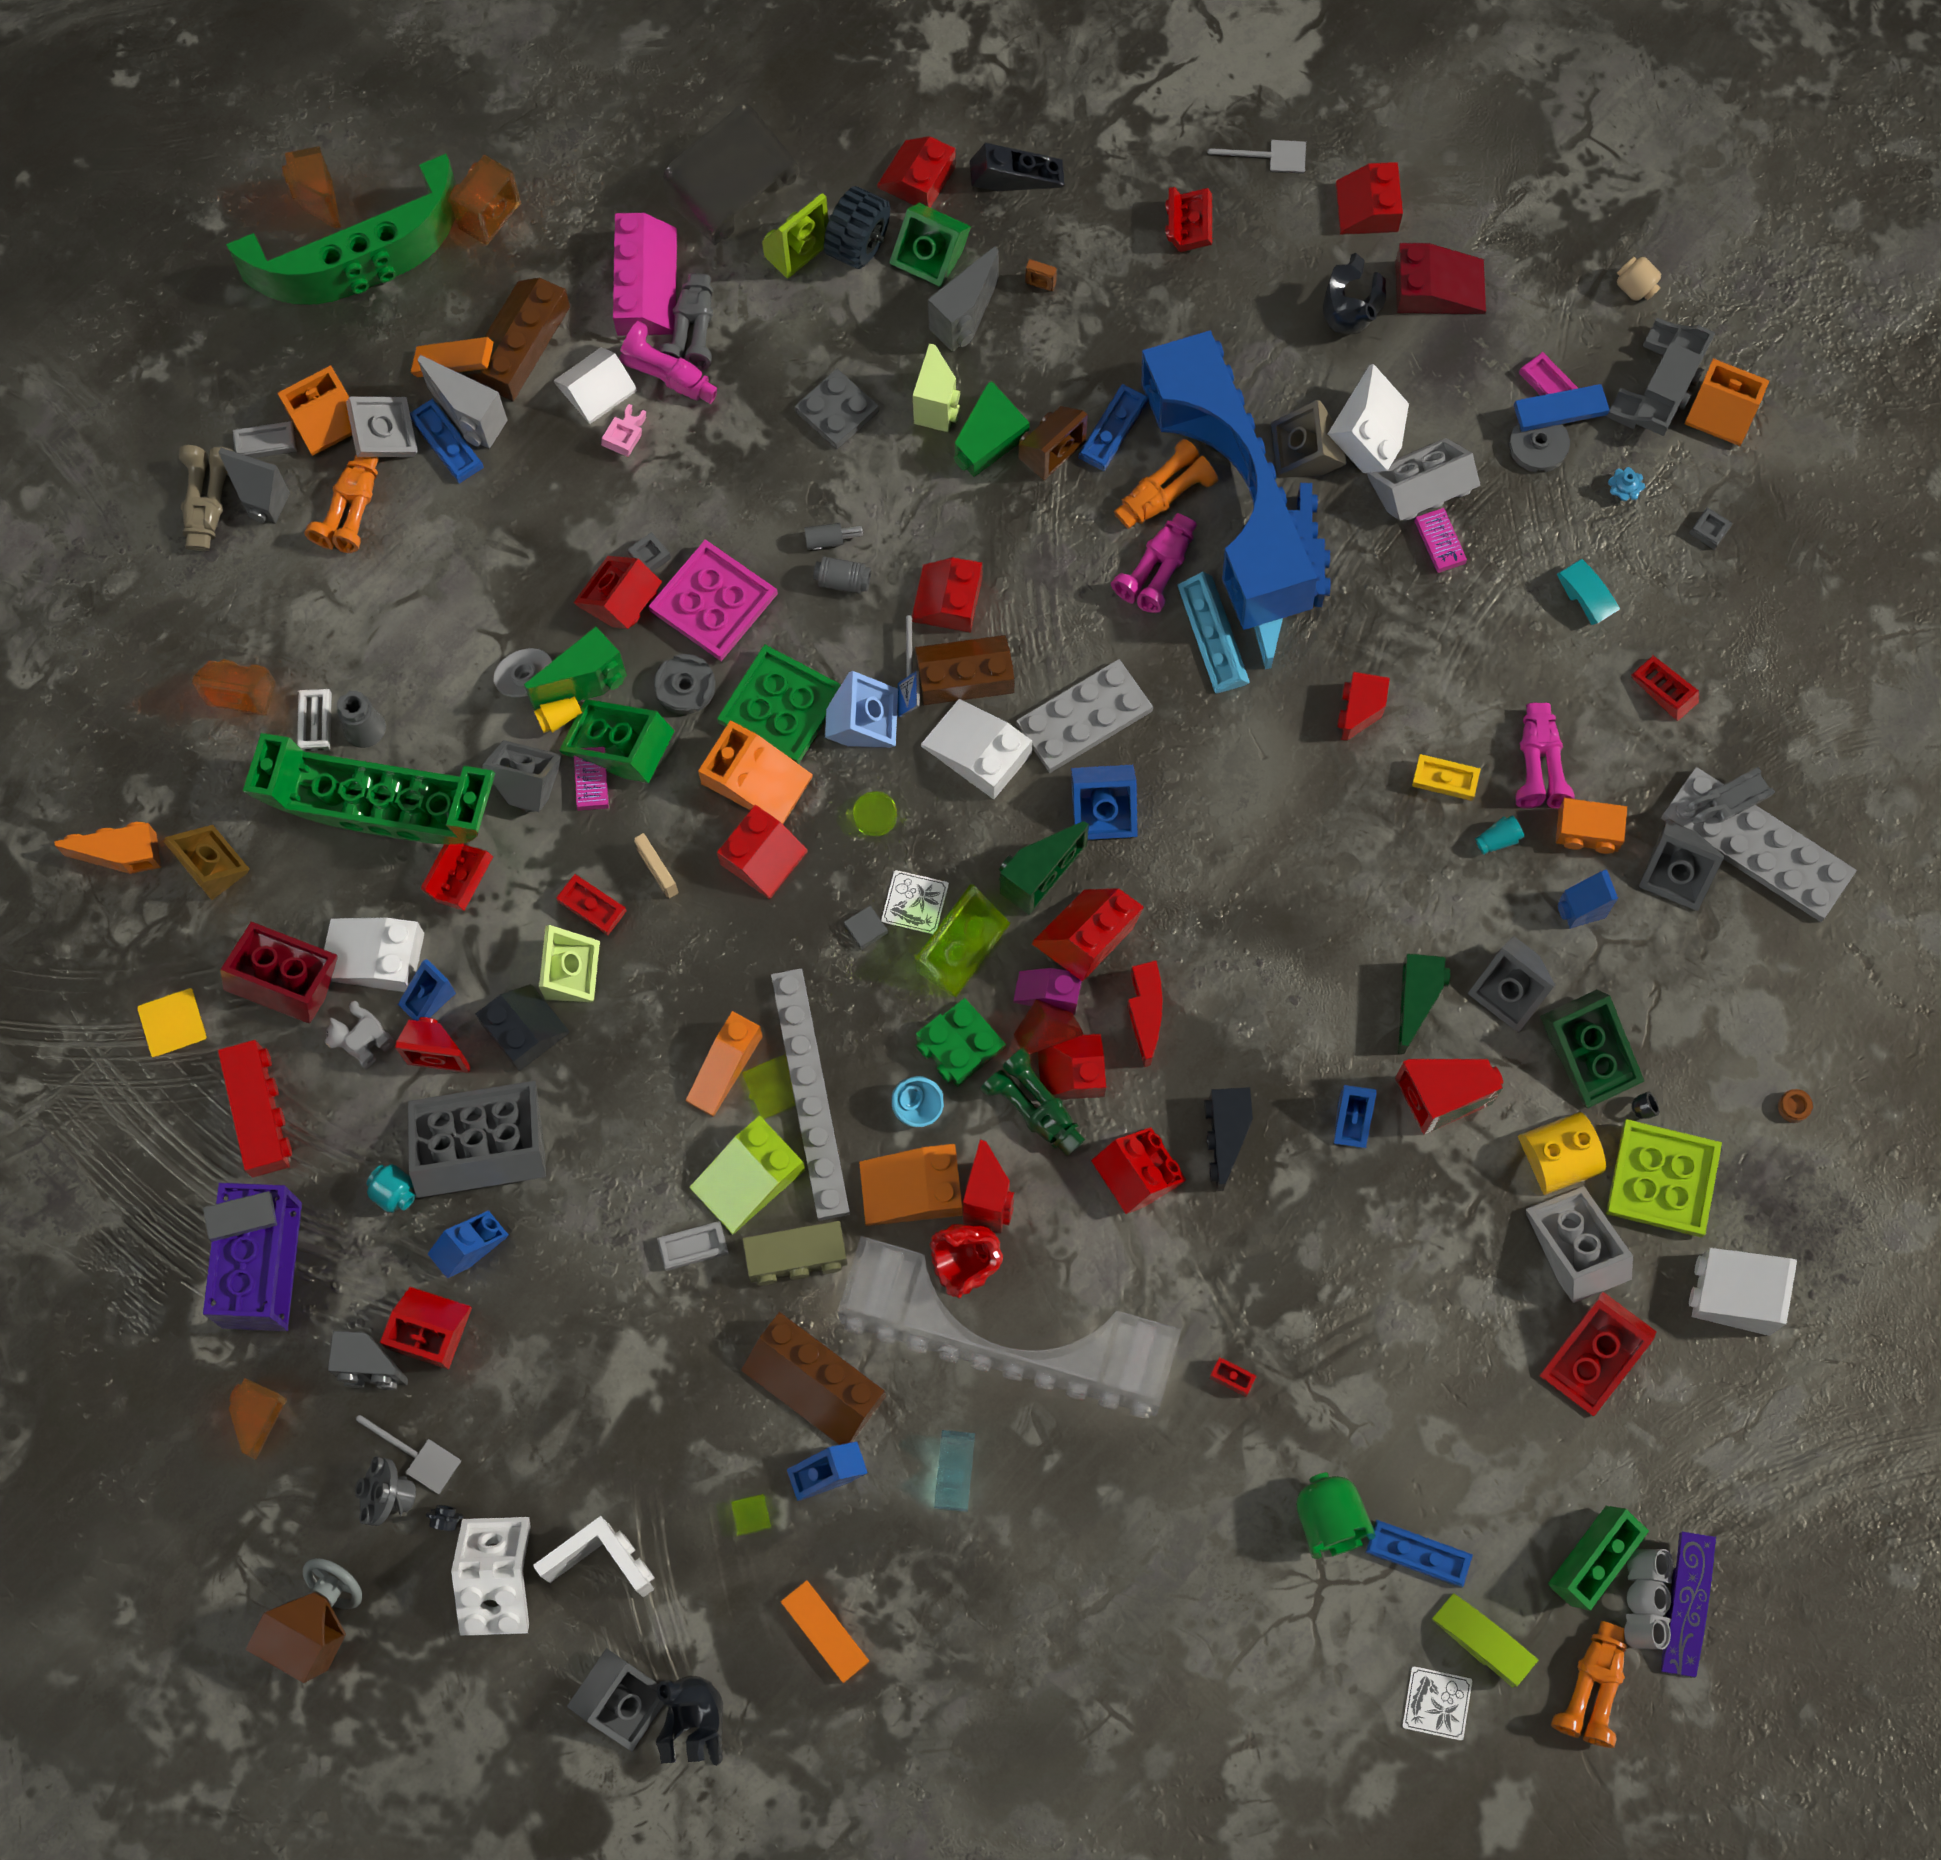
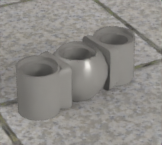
M1636 1549L1627 1561L1628 1580L1635 1582L1627 1592V1604L1633 1614H1626L1627 1622L1624 1628V1637L1626 1643L1632 1649H1665L1671 1638L1670 1618L1663 1617L1671 1605V1595L1665 1584L1672 1583L1670 1577L1673 1573V1559L1666 1549Z

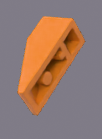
M734 1011L731 1012L715 1038L686 1098L687 1103L712 1117L715 1116L763 1037L759 1025Z

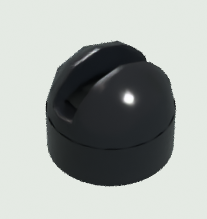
M1650 1091L1638 1095L1632 1102V1111L1635 1112L1638 1118L1650 1119L1659 1115L1660 1111L1657 1100Z

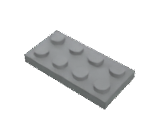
M1118 659L1016 720V726L1021 733L1032 740V749L1048 772L1051 773L1153 711V706L1123 663Z

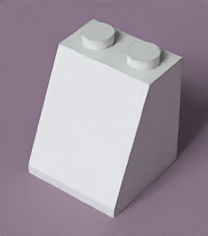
M1709 1248L1703 1256H1698L1694 1273L1699 1275L1697 1288H1692L1689 1298V1306L1693 1307L1692 1317L1768 1336L1772 1335L1787 1323L1797 1260Z

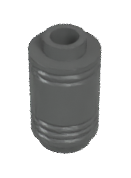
M823 556L821 562L816 561L813 579L818 580L819 587L861 594L862 591H868L871 568L866 567L865 563L861 564Z

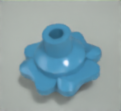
M1630 467L1625 468L1624 471L1616 469L1614 476L1608 480V484L1611 486L1610 493L1620 497L1622 501H1627L1629 497L1632 500H1637L1639 493L1645 489V484L1641 482L1643 480L1642 474L1635 473Z

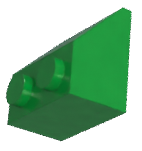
M918 203L906 211L889 263L942 287L963 252L971 226Z

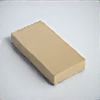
M642 833L634 838L638 853L666 897L670 899L678 894L675 881L646 835Z

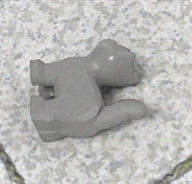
M353 1001L349 1004V1010L360 1020L352 1031H349L345 1024L330 1018L331 1024L326 1029L325 1043L330 1048H344L350 1055L356 1057L360 1065L367 1070L376 1061L370 1048L377 1045L379 1049L381 1048L386 1052L395 1044V1041L388 1032L384 1031L380 1021L368 1010L359 1007L358 1002Z

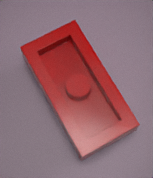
M576 874L573 875L556 897L558 903L607 936L627 912L623 905Z

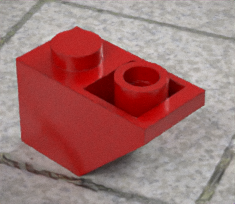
M1353 672L1351 681L1344 682L1341 700L1347 701L1346 711L1340 710L1337 728L1343 729L1341 740L1348 741L1382 718L1387 702L1389 677Z

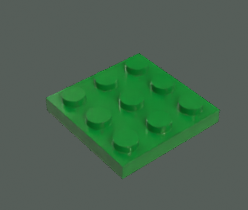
M764 644L717 720L724 727L728 725L730 720L762 737L799 764L825 723L826 709L841 684Z

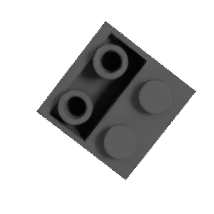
M333 1331L328 1371L337 1377V1381L344 1382V1386L351 1388H364V1383L377 1384V1388L383 1390H397V1385L407 1386V1377L384 1349L367 1333Z

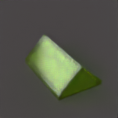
M970 884L916 956V972L950 995L957 997L1008 928L1010 922L975 885Z

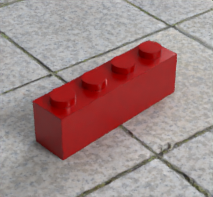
M256 1039L219 1049V1058L244 1170L254 1178L289 1168L288 1157L292 1156V1149L288 1138H283L281 1127L285 1126V1118L280 1107L276 1108L274 1097L279 1096L275 1079L269 1077L267 1067L272 1066L268 1049L262 1048Z

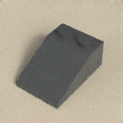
M995 246L928 299L929 329L952 352L960 346L964 347L971 342L998 283L999 250Z

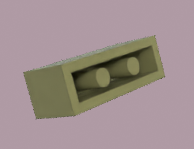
M840 1221L743 1238L749 1278L751 1283L757 1282L760 1286L774 1284L777 1282V1278L790 1276L791 1280L803 1279L809 1276V1272L822 1270L823 1274L836 1273L842 1270L841 1266L848 1265Z

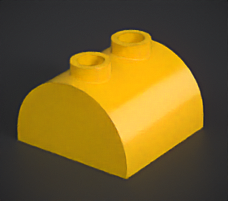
M1582 1112L1572 1114L1518 1136L1543 1195L1605 1172L1606 1161L1601 1142L1590 1120Z

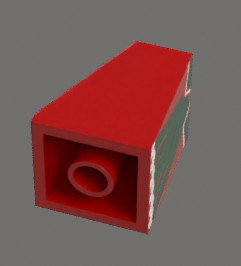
M1408 1059L1403 1061L1395 1077L1423 1135L1492 1105L1503 1089L1502 1075L1496 1066H1491L1488 1059Z

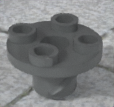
M374 1457L365 1478H360L356 1484L355 1496L360 1499V1523L379 1526L387 1519L391 1511H397L401 1516L403 1512L409 1511L414 1504L416 1498L414 1483L407 1480L406 1476L397 1477V1469L391 1459Z

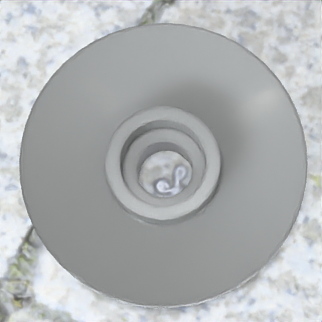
M528 648L516 651L499 663L494 672V684L503 695L509 697L527 696L524 684L550 664L552 660L546 652L539 649Z

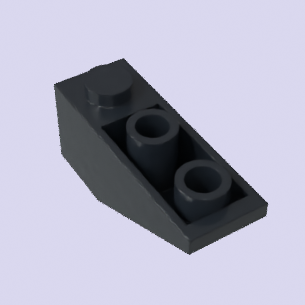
M984 143L970 160L971 186L998 192L1062 188L1065 185L1063 159Z
M1250 1087L1211 1089L1209 1100H1204L1205 1119H1211L1212 1131H1207L1208 1150H1214V1162L1209 1163L1210 1181L1216 1182L1217 1191H1224L1253 1120Z

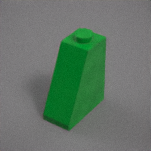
M992 381L986 385L955 441L954 460L963 471L968 470L973 477L1016 447L1022 436L1030 428V422Z

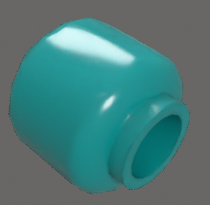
M381 1165L367 1179L368 1197L386 1212L393 1213L399 1209L404 1211L415 1200L416 1196L413 1194L414 1187L410 1176L397 1165Z

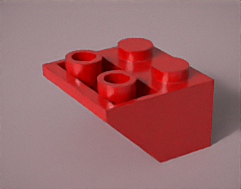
M1152 1127L1114 1140L1091 1160L1125 1214L1146 1207L1186 1181L1179 1165L1172 1159L1164 1147L1162 1139L1154 1132Z
M409 1287L392 1310L380 1344L387 1350L449 1370L472 1307Z

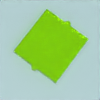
M786 1054L742 1072L750 1090L749 1098L754 1100L764 1120L796 1106Z

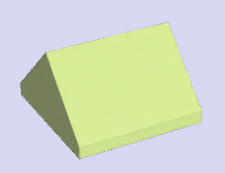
M551 925L545 926L539 988L545 1000L594 1001L600 941Z

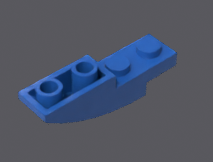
M1300 483L1297 495V510H1288V512L1295 514L1298 524L1297 533L1299 537H1304L1309 550L1307 556L1310 563L1315 562L1317 565L1320 579L1316 582L1317 596H1314L1313 604L1315 607H1322L1324 597L1330 595V578H1325V568L1330 567V550H1325V539L1317 538L1318 522H1312V513H1317L1318 495L1312 494V483Z

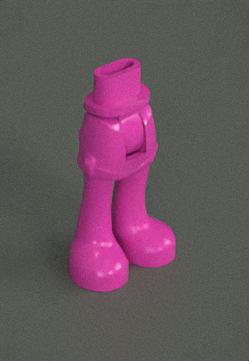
M637 321L628 332L620 350L622 354L619 357L620 362L629 368L660 378L665 382L666 387L675 390L679 394L688 396L696 401L701 398L711 404L716 397L718 388L708 382L709 377L704 375L702 378V372L685 359L675 358L650 346L646 342L647 326Z
M1179 513L1175 515L1172 521H1167L1155 537L1147 542V549L1131 575L1120 573L1115 576L1111 582V587L1115 593L1130 604H1133L1137 599V604L1143 611L1159 613L1165 604V598L1162 594L1175 569L1183 564L1188 545L1194 539L1192 532L1196 528L1197 523ZM1157 562L1162 563L1149 586L1141 591Z
M1528 703L1526 705L1527 715L1523 718V723L1525 724L1523 738L1520 742V749L1524 752L1526 763V783L1516 793V805L1520 808L1528 809L1538 807L1545 801L1546 790L1540 757H1546L1548 770L1547 805L1551 808H1559L1564 798L1575 799L1573 789L1567 784L1562 769L1561 750L1563 743L1560 740L1555 723L1556 716L1551 714L1550 703Z

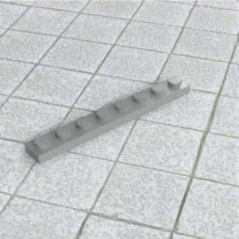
M801 968L771 974L818 1221L847 1216L850 1215L803 970Z

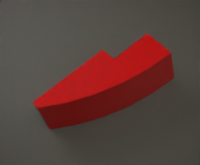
M1157 960L1132 966L1131 979L1137 997L1128 999L1127 1010L1144 1067L1151 1065L1162 1021L1163 998Z

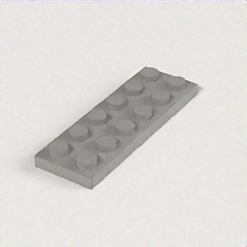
M1696 767L1661 819L1665 822L1669 820L1696 831L1724 855V860L1822 922L1857 870L1756 805L1723 822H1720L1717 816H1713L1698 824H1694L1692 822L1695 819L1694 816L1711 807L1708 804L1695 811L1686 813L1684 809L1688 808L1687 805L1703 797L1709 791L1724 785Z

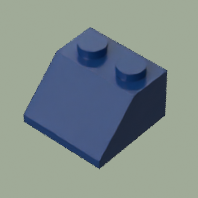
M1118 765L1071 768L1074 825L1082 821L1089 824L1087 840L1137 837V785L1134 766Z

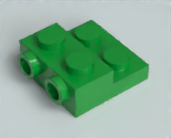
M963 998L943 1016L939 1014L916 1033V1041L918 1043L915 1046L926 1059L931 1057L938 1065L936 1070L947 1083L952 1081L957 1087L1006 1048V1043L966 998Z

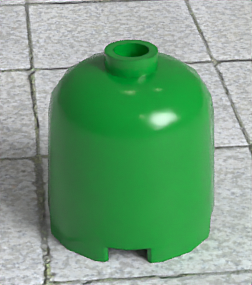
M1327 1472L1312 1476L1309 1479L1310 1484L1305 1486L1298 1494L1296 1501L1297 1512L1312 1558L1320 1559L1322 1557L1321 1552L1329 1550L1332 1557L1363 1546L1361 1539L1366 1536L1368 1540L1375 1538V1531L1354 1483L1349 1479L1340 1476L1329 1477Z

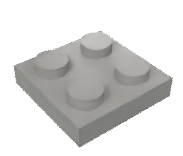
M407 397L348 398L346 405L357 457H414L417 454L418 450Z

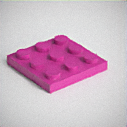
M705 539L648 607L651 613L722 662L777 596L778 592L775 587Z

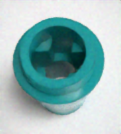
M1513 815L1508 818L1503 816L1480 834V836L1475 838V841L1481 853L1485 855L1488 852L1519 844V840L1524 837V833Z

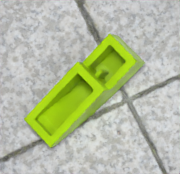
M1454 1593L1432 1618L1438 1626L1483 1665H1487L1512 1688L1517 1687L1539 1661L1509 1634Z

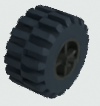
M858 186L851 187L840 198L830 215L824 236V252L826 255L856 269L864 267L873 258L884 241L890 219L889 201Z

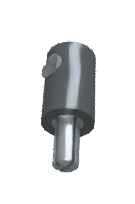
M840 523L804 527L807 550L843 545V539L863 536L861 526L841 529Z

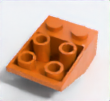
M731 720L698 770L702 785L749 810L756 804L782 824L786 821L813 777L812 773L762 737Z

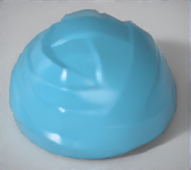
M914 1076L902 1080L896 1085L891 1096L892 1110L895 1116L902 1123L911 1127H924L932 1124L941 1115L944 1107L942 1090L935 1082L923 1076Z

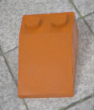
M955 1144L921 1147L859 1162L866 1226L963 1216Z

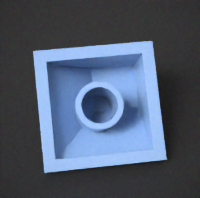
M855 671L849 672L826 709L825 738L853 747H895L898 689Z

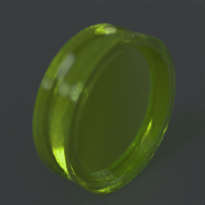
M872 791L865 793L854 805V822L857 828L866 835H885L892 830L897 821L895 802L883 792Z

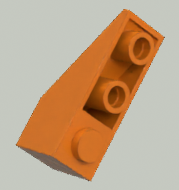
M132 822L123 828H101L93 834H71L64 837L63 840L54 841L57 849L66 857L132 874L161 868L157 834L149 823Z

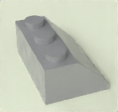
M1447 438L1394 460L1388 471L1367 473L1386 511L1400 521L1413 519L1421 511L1428 508H1438L1444 504V501L1454 497L1466 496L1472 489L1481 486L1473 453Z

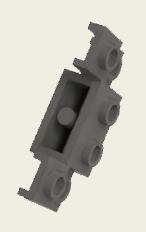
M1656 318L1643 347L1663 355V358L1644 396L1620 388L1607 418L1632 429L1638 424L1664 436L1677 409H1685L1692 393L1687 391L1690 384L1696 386L1704 371L1699 365L1715 332L1700 325H1678Z

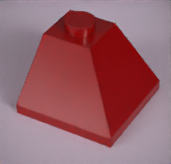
M420 1017L419 1021L408 1020L395 1046L407 1065L470 1073L471 1066L437 1020L428 1017Z
M1101 1034L1037 1037L1039 1079L1055 1098L1059 1097L1062 1100L1105 1097L1106 1077Z

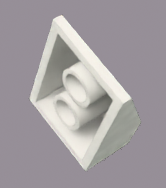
M1371 364L1337 417L1328 435L1363 473L1388 471L1402 448L1409 403L1374 364Z
M958 699L921 743V747L992 799L997 797L1032 755V740L1008 722L961 699Z
M393 918L331 919L324 950L338 956L331 982L405 992L417 971L424 932L419 923Z

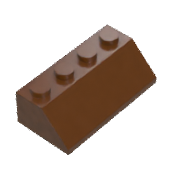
M540 277L518 281L485 337L494 342L488 369L465 371L462 375L499 392L500 396L514 401L570 308L566 289Z
M781 1312L776 1315L759 1337L741 1369L743 1373L839 1445L852 1443L886 1398L885 1390Z

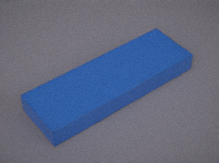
M1122 384L1078 453V458L1105 471L1147 404L1148 397Z
M1602 384L1516 400L1513 405L1521 432L1605 416L1610 411Z
M433 398L410 412L412 423L459 484L484 468L480 459Z
M1379 1520L1375 1521L1373 1529L1376 1536L1374 1539L1369 1540L1365 1553L1462 1588L1464 1586L1473 1554Z

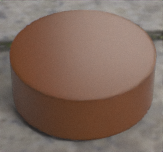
M1800 1089L1787 1091L1778 1102L1780 1115L1786 1121L1792 1123L1804 1121L1813 1109L1811 1097Z

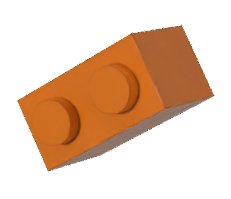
M1564 798L1558 812L1556 844H1564V847L1574 850L1582 849L1583 847L1593 848L1603 854H1610L1614 851L1618 852L1625 839L1627 806Z

